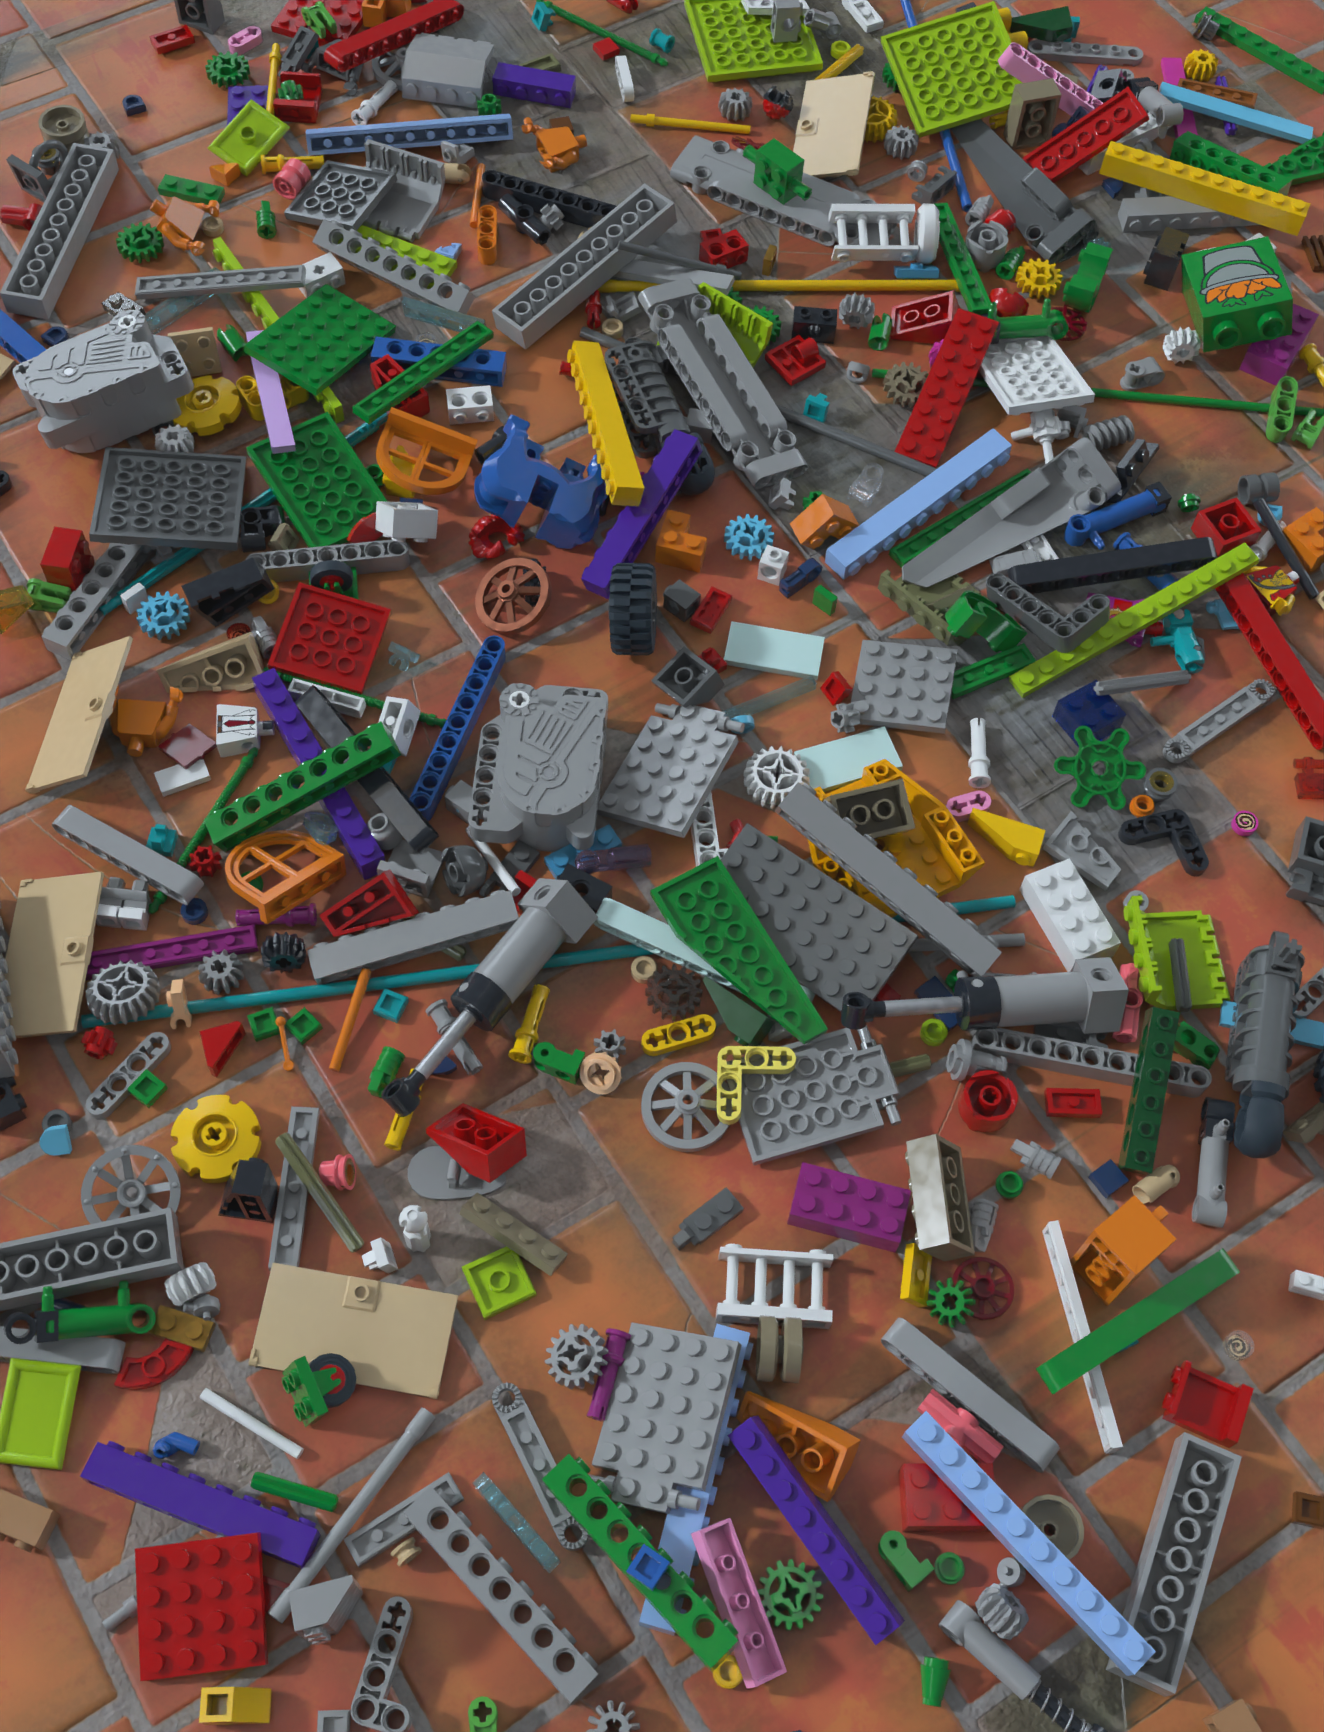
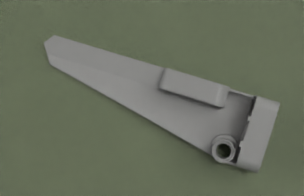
M1083 437L902 566V581L927 588L1067 523L1073 515H1084L1092 512L1121 490L1120 481L1094 444L1088 438Z

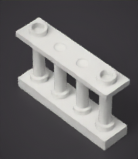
M832 204L828 218L829 223L837 224L839 245L834 246L831 256L832 261H914L919 246L910 245L908 223H912L916 212L915 204ZM846 223L858 224L860 245H847ZM866 223L879 224L880 245H868ZM887 223L899 224L901 245H889Z
M727 1244L725 1247H720L718 1260L727 1261L726 1300L723 1303L717 1304L716 1322L758 1324L760 1315L775 1316L778 1326H782V1322L786 1317L801 1318L802 1327L830 1328L833 1310H825L823 1306V1267H831L833 1254H826V1251L820 1249L810 1250L808 1253L742 1248L739 1244ZM739 1262L756 1263L754 1302L751 1305L740 1304V1301L737 1300ZM767 1264L784 1265L783 1304H780V1307L768 1306V1303H766ZM795 1265L812 1267L811 1306L808 1309L797 1308V1305L794 1304Z

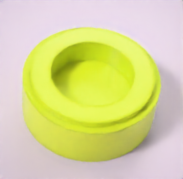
M835 41L831 45L830 53L832 57L839 59L851 47L845 41Z

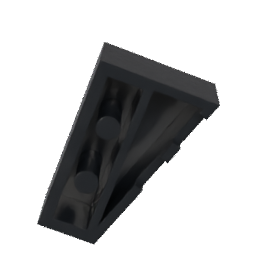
M1169 227L1165 228L1162 235L1158 234L1154 245L1157 248L1153 247L1149 257L1151 262L1147 261L1143 274L1146 275L1144 284L1168 291L1190 234Z
M253 557L181 586L191 608L215 627L274 590L265 568Z
M249 1158L248 1161L239 1159L225 1184L218 1216L273 1223L279 1187L268 1163L259 1158Z

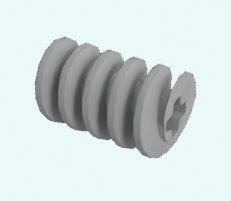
M1125 415L1089 424L1083 431V437L1088 438L1098 451H1101L1103 448L1108 449L1110 446L1115 447L1118 443L1131 442L1135 435L1133 424Z

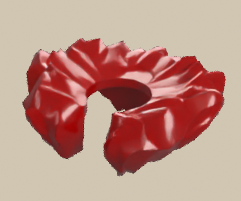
M493 514L483 516L474 524L469 533L470 541H468V544L471 546L473 555L476 558L485 557L487 559L504 555L505 549L502 541L499 540L493 544L489 540L490 535L495 532H502L507 536L509 545L517 546L518 543L524 542L525 537L521 525L516 523L513 528L501 517Z

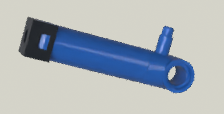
M1160 481L1148 485L1145 491L1087 515L1076 514L1071 516L1064 532V540L1067 544L1077 547L1083 545L1086 539L1090 538L1099 550H1103L1105 544L1099 536L1100 533L1151 514L1152 517L1166 512L1172 497Z

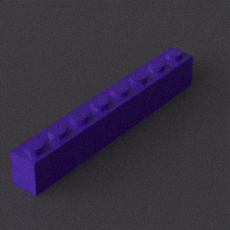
M674 429L672 434L666 438L664 447L659 455L654 457L652 466L642 477L644 492L639 506H626L619 513L614 527L608 531L604 543L596 550L594 559L589 567L584 569L581 580L588 591L609 599L613 566L617 563H633L700 456L702 448L697 437Z
M758 1415L750 1417L728 1434L729 1439L873 1643L877 1645L900 1627L905 1620Z
M108 1441L107 1445L97 1442L80 1475L89 1484L216 1535L226 1537L260 1532L263 1554L300 1569L304 1567L313 1555L321 1536L319 1531L315 1529L316 1523L300 1517L297 1522L287 1518L289 1513L283 1509L272 1506L271 1510L260 1507L261 1501L253 1497L244 1495L242 1500L232 1496L234 1491L228 1487L217 1484L216 1488L205 1485L207 1480L198 1475L190 1473L187 1478L178 1474L179 1469L165 1462L162 1463L161 1467L151 1463V1457L137 1451L134 1456L124 1452L125 1447L113 1441Z

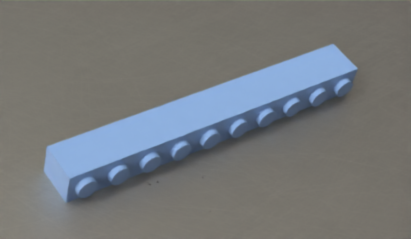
M510 114L306 129L308 155L312 156L365 151L364 144L368 139L400 149L441 145L442 141L462 144L512 140L513 131Z
M992 428L830 546L826 551L825 563L843 580L850 575L857 574L867 562H873L878 554L884 550H889L900 538L907 537L916 526H922L928 520V517L934 513L938 514L950 501H956L962 492L972 489L981 478H987L999 465L1003 466L1010 458L1009 454L1012 444Z
M716 1324L713 1337L738 1341L742 1346L705 1491H700L682 1486L676 1487V1490L682 1491L683 1495L700 1498V1508L698 1511L679 1507V1509L671 1508L670 1513L667 1514L658 1550L662 1547L673 1559L674 1562L671 1564V1567L678 1574L684 1571L688 1577L692 1565L698 1567L700 1560L691 1533L703 1529L709 1524L710 1517L705 1516L707 1504H714L718 1487L712 1486L715 1474L721 1476L725 1458L720 1456L722 1445L728 1446L730 1439L727 1435L732 1432V1428L727 1427L729 1416H736L739 1399H735L734 1396L737 1387L743 1388L747 1371L741 1370L743 1360L750 1359L753 1343L748 1342L749 1332ZM664 1574L656 1588L660 1590L666 1589L671 1583V1578ZM645 1598L639 1626L674 1636L675 1631ZM684 1598L679 1599L675 1604V1610L681 1614L687 1612V1610L681 1609Z
M925 1411L905 1431L902 1438L1126 1676L1135 1675L1156 1651L936 1420Z

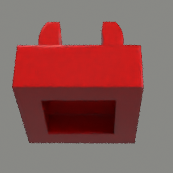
M710 647L698 656L717 670L718 674L727 669V663L714 648Z
M839 671L832 672L820 687L833 706L840 704L853 691V688L850 687Z

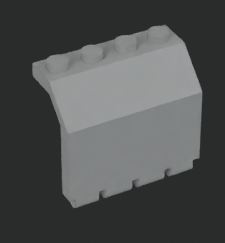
M427 33L416 34L406 50L402 74V98L477 108V100L482 101L485 68L494 54V44L485 41L474 42V40L464 38L455 39V37L442 35L436 37L434 34Z
M368 139L364 144L366 153L365 167L395 172L398 180L362 225L374 230L379 228L380 232L391 236L398 234V238L413 242L415 238L420 239L439 208L445 184L444 163Z

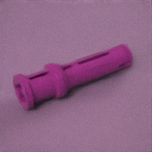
M310 903L309 906H296L269 924H286L289 927H294L295 924H311V926H316V904ZM259 909L236 910L235 919L237 926L267 925L260 920Z
M612 1328L606 1329L608 1337L605 1348L608 1349V1353L602 1355V1359L608 1363L600 1367L603 1375L597 1378L592 1401L587 1413V1417L598 1421H605L619 1366L622 1367L625 1361L623 1358L627 1341L631 1339L630 1334Z

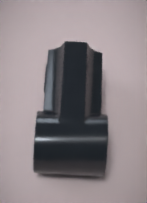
M504 426L499 427L494 432L492 439L475 449V456L482 466L484 461L501 449L506 441L507 434L503 431Z

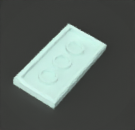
M731 621L724 661L730 666L817 680L825 637Z
M885 726L794 751V755L800 753V761L806 760V768L810 771L809 786L813 789L821 787L824 792L844 787L862 779L864 767L883 759L889 761L900 771L903 768Z

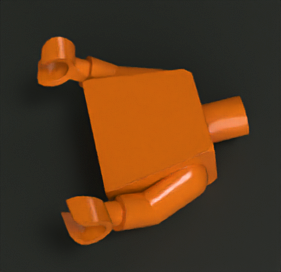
M529 117L524 119L525 125L521 126L524 134L533 132V135L536 136V147L544 162H539L546 169H549L551 173L559 169L564 170L571 164L578 162L579 149L587 147L585 135L582 134L574 137L570 128L566 126L545 129L539 125H533L532 119Z
M172 197L166 205L155 199L150 207V211L160 216L156 226L157 230L165 235L175 247L181 248L183 251L190 250L193 255L200 256L205 251V249H202L205 243L192 241L205 212L213 217H218L220 205L216 200H211L208 205H205L204 203H191L177 197Z
M119 685L117 686L115 696L118 694ZM170 686V702L168 705L166 702L131 699H119L117 701L115 698L113 712L109 716L111 728L114 735L120 738L122 745L128 746L127 753L129 755L140 757L144 747L155 748L159 745L160 740L165 738L175 724L179 709L177 704L182 702L184 697L181 690Z

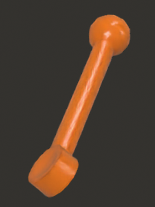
M279 1016L276 1018L275 1023L279 1026L285 1058L283 1068L286 1071H292L294 1063L290 1060L284 1028L286 1019Z

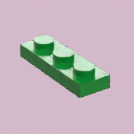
M165 174L158 186L159 195L177 197L181 200L204 203L205 205H208L211 200L218 201L220 205L225 195L224 187Z

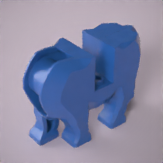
M511 414L503 428V431L507 434L506 441L501 449L484 461L481 473L475 479L474 493L480 508L501 517L509 526L514 528L526 504L529 502L545 510L535 538L546 540L557 548L572 549L579 544L589 542L594 537L598 528L600 506L608 496L606 494L605 480L601 477L602 469L600 464L597 463V454L593 456L587 467L588 477L585 479L583 472L586 466L566 457L559 470L553 465L540 460L544 446L527 439L529 436L527 430L530 423Z

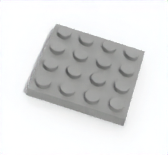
M863 640L851 703L854 704L853 708L860 711V724L945 734L958 649Z

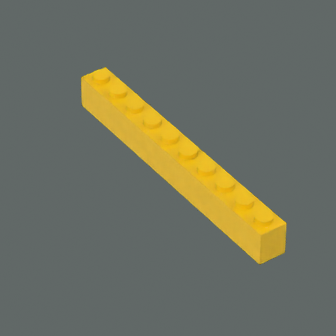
M1110 141L1099 174L1295 236H1298L1311 204Z
M574 340L572 349L568 350L567 361L572 367L571 375L575 378L576 391H579L580 405H583L584 419L588 422V433L592 435L593 449H596L597 463L600 464L602 469L601 477L606 483V494L609 495L612 505L639 506L644 492V485L600 344L598 342Z

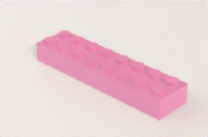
M731 1518L721 1520L691 1533L722 1622L726 1618L739 1632L736 1635L739 1645L733 1652L746 1688L757 1687L786 1673L785 1664Z

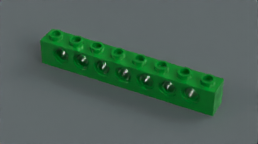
M381 721L371 724L366 730L346 738L341 744L324 750L321 755L312 760L304 761L294 770L279 775L274 781L259 786L247 796L237 798L229 806L214 811L209 817L204 819L213 844L222 851L227 852L244 840L260 834L401 756L391 731Z
M570 1454L565 1456L542 1479L544 1485L704 1665L713 1672L739 1645V1641L736 1638L739 1632L726 1618L723 1622L720 1621L713 1613L717 1608L705 1595L700 1598L692 1590L695 1584L684 1571L678 1574L671 1567L674 1561L662 1547L657 1551L649 1542L652 1536L641 1524L637 1528L629 1520L632 1516L631 1513L620 1501L616 1505L608 1497L611 1491L600 1479L594 1482L588 1475L591 1470L580 1457L574 1460ZM583 1483L587 1485L585 1494L579 1497L572 1495L571 1491L574 1485ZM602 1505L608 1509L604 1518L594 1519L592 1517V1511L595 1507ZM624 1528L629 1532L627 1539L620 1543L613 1541L612 1535L614 1531ZM643 1544L670 1562L669 1567L664 1573L671 1578V1583L666 1589L660 1590L655 1587L654 1591H651L627 1574L626 1570L632 1563L634 1555L639 1552ZM687 1598L693 1603L688 1613L681 1614L675 1610V1604L679 1599ZM702 1622H709L714 1626V1632L708 1638H702L696 1633L698 1625Z

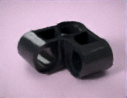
M281 506L249 507L242 510L240 536L243 553L264 551L266 549L265 537L273 535L280 524L286 523L285 511Z

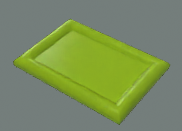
M251 99L207 149L226 163H238L240 173L247 177L260 163L261 155L266 156L290 129V126Z
M11 1358L0 1411V1463L62 1470L81 1365Z

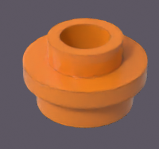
M1138 795L1131 800L1129 809L1135 817L1139 818L1153 814L1155 806L1149 796Z

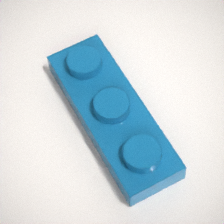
M608 824L595 831L594 842L589 849L578 850L572 844H569L545 856L544 863L557 880L568 863L578 869H582L621 849L622 842L611 825Z

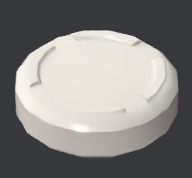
M923 203L917 209L914 226V245H918L919 250L915 260L923 264H931L936 259L939 244V210L934 204Z

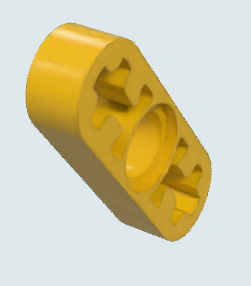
M701 1014L647 1030L642 1036V1050L649 1056H658L708 1041L715 1034V1020L709 1015ZM703 1023L705 1027H708V1032L699 1029V1025ZM679 1029L685 1032L686 1038L682 1041H676L671 1037V1033ZM691 1030L694 1031V1037H691ZM665 1033L667 1034L666 1039L668 1044H665V1039L663 1040V1036ZM650 1038H654L655 1041H659L657 1047H653L652 1044H649Z

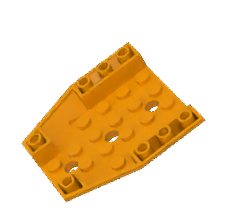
M886 759L864 767L862 779L825 794L821 787L814 789L817 792L815 796L823 802L830 795L903 779L915 828L907 832L874 840L884 847V849L880 850L884 853L886 850L897 859L896 864L902 869L907 867L918 877L916 879L918 883L922 886L927 884L938 893L936 898L961 887L985 865L984 860L946 805ZM808 840L812 863L815 868L889 917L893 918L898 915Z

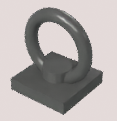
M52 139L44 141L34 150L29 164L13 154L6 160L21 189L44 203L68 155V150L62 142ZM54 148L60 153V165L56 173L47 179L45 174L37 167L42 155L49 149Z

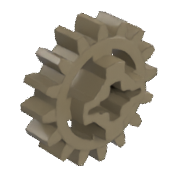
M902 362L900 367L894 364L892 369H888L883 384H885L883 391L888 392L887 398H894L893 404L899 401L901 402V407H904L906 403L912 408L913 404L917 402L928 373L927 371L921 372L920 365L915 368L913 367V362L909 366Z

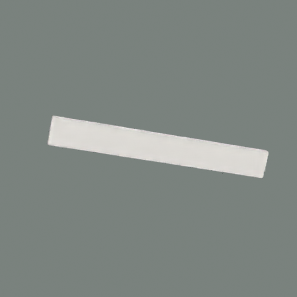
M1050 1221L1042 1232L1072 1339L1076 1343L1090 1334V1329L1059 1221ZM1099 1364L1085 1373L1083 1378L1104 1453L1110 1454L1117 1452L1123 1445Z

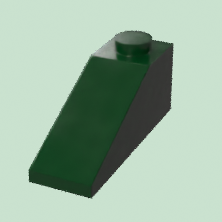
M1065 6L1013 17L1010 33L1025 31L1029 38L1048 42H1062L1070 39L1073 24L1069 7Z
M705 976L703 982L728 1030L736 1035L734 1040L742 1046H749V1044L760 1046L775 1022Z

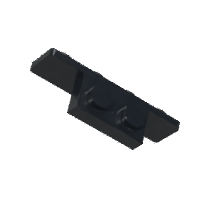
M1142 439L1135 441L1116 466L1117 472L1115 475L1120 481L1121 490L1108 499L1107 503H1117L1122 500L1160 449L1159 444L1147 443Z

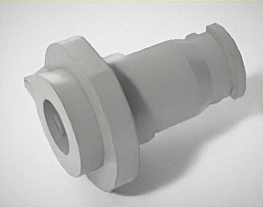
M960 1039L949 1050L946 1069L950 1073L952 1080L962 1081L966 1075L973 1076L975 1073L983 1070L1006 1072L1007 1059L1004 1056L995 1057L991 1053L973 1050L969 1040Z

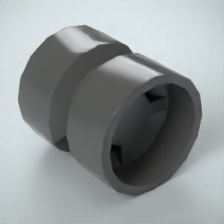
M1274 472L1262 473L1261 475H1242L1238 481V497L1243 505L1253 504L1260 498H1264L1266 502H1275L1279 497L1280 482L1277 474Z

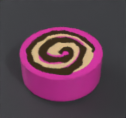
M1239 811L1232 819L1231 826L1238 835L1250 836L1258 827V819L1249 811Z

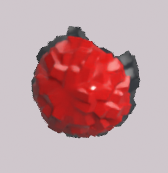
M772 86L763 95L764 100L762 104L764 112L770 119L785 118L793 109V96L787 90L783 94L776 89L777 86Z

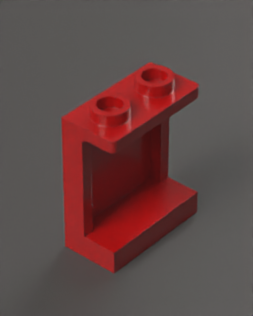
M281 71V83L293 80L296 85L301 84L304 98L300 100L279 99V97L274 99L275 116L281 121L316 123L323 93L321 75L318 73Z
M1185 1360L1180 1366L1176 1365L1170 1377V1381L1174 1383L1171 1393L1167 1392L1162 1402V1408L1165 1409L1162 1419L1227 1448L1237 1444L1254 1388L1245 1384L1235 1387L1192 1368V1362Z

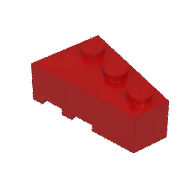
M389 354L370 364L372 383L375 390L405 371ZM421 388L393 408L421 418L430 412L428 393Z
M389 869L319 916L333 937L411 917L419 913V911Z

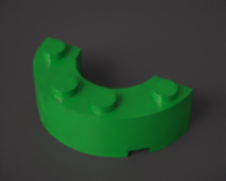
M1088 242L1086 249H1081L1078 257V262L1081 263L1077 275L1074 274L1070 282L1066 281L1062 293L1064 294L1062 300L1065 302L1064 306L1087 313L1091 312L1112 255V248Z
M964 591L945 613V618L949 625L947 630L952 635L969 639L976 632L988 641V646L995 652H1003L1017 646L1027 634L1008 613L1005 615L1001 614L995 609L997 607L995 603L974 591Z

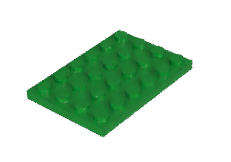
M325 284L244 345V352L317 396L372 352L375 337L389 338L396 331V325L328 284Z
M328 412L291 427L296 451L273 454L269 438L246 447L249 457L308 548L341 545L348 542L347 538L353 527L363 517L376 512L377 501L388 502Z

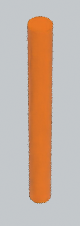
M483 163L477 165L470 217L471 228H477L478 210L481 205L483 190L482 174L485 172V164Z
M361 969L329 1069L332 1071H340L372 972L369 969Z

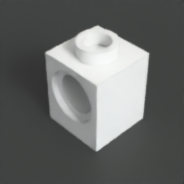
M767 545L759 562L757 579L779 586L787 569L789 552Z

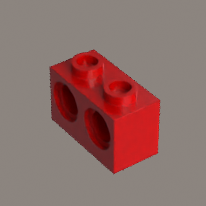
M734 229L700 243L699 260L712 265H725L729 269L748 260L749 244L737 229Z

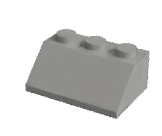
M352 1575L288 1591L294 1631L307 1642H312V1645H320L331 1641V1636L339 1633L363 1595L360 1584Z

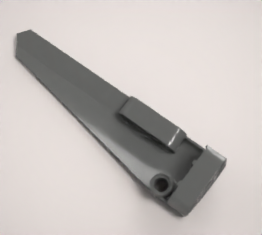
M981 119L950 128L1005 210L1011 211L1016 219L1015 225L1027 241L1030 249L1036 251L1044 260H1049L1050 265L1076 256L1080 253L1081 249H1086L1088 242L1093 243L1097 239L1099 230L1096 221L1083 208L1076 210L1069 198L1037 167L1032 169Z

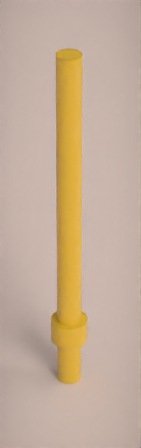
M278 43L272 45V52L269 54V63L271 65L266 110L273 115L278 67L281 64L280 45Z
M648 113L647 116L631 114L630 123L646 124L649 127L660 125L750 134L751 128L748 125L657 117L655 114Z

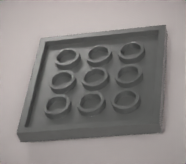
M327 160L284 211L285 217L288 220L319 226L323 219L329 222L335 220L341 223L344 229L348 231L354 229L357 231L398 180L396 173Z

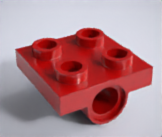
M798 335L765 353V360L790 386L799 383L826 366V361L819 355L817 343L810 337L804 340Z

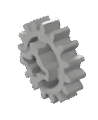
M570 1324L569 1332L560 1329L559 1334L561 1337L559 1339L551 1338L555 1345L553 1348H546V1352L551 1354V1358L545 1360V1363L552 1367L548 1373L554 1378L556 1377L555 1382L562 1386L565 1384V1387L573 1390L575 1385L580 1389H584L585 1381L593 1385L595 1383L593 1376L595 1374L598 1376L603 1375L599 1368L600 1365L604 1366L608 1363L602 1359V1355L607 1354L608 1349L602 1346L605 1340L593 1328L589 1329L584 1324H580L579 1328ZM582 1339H587L591 1346L586 1345ZM562 1367H566L571 1372V1375L566 1374Z

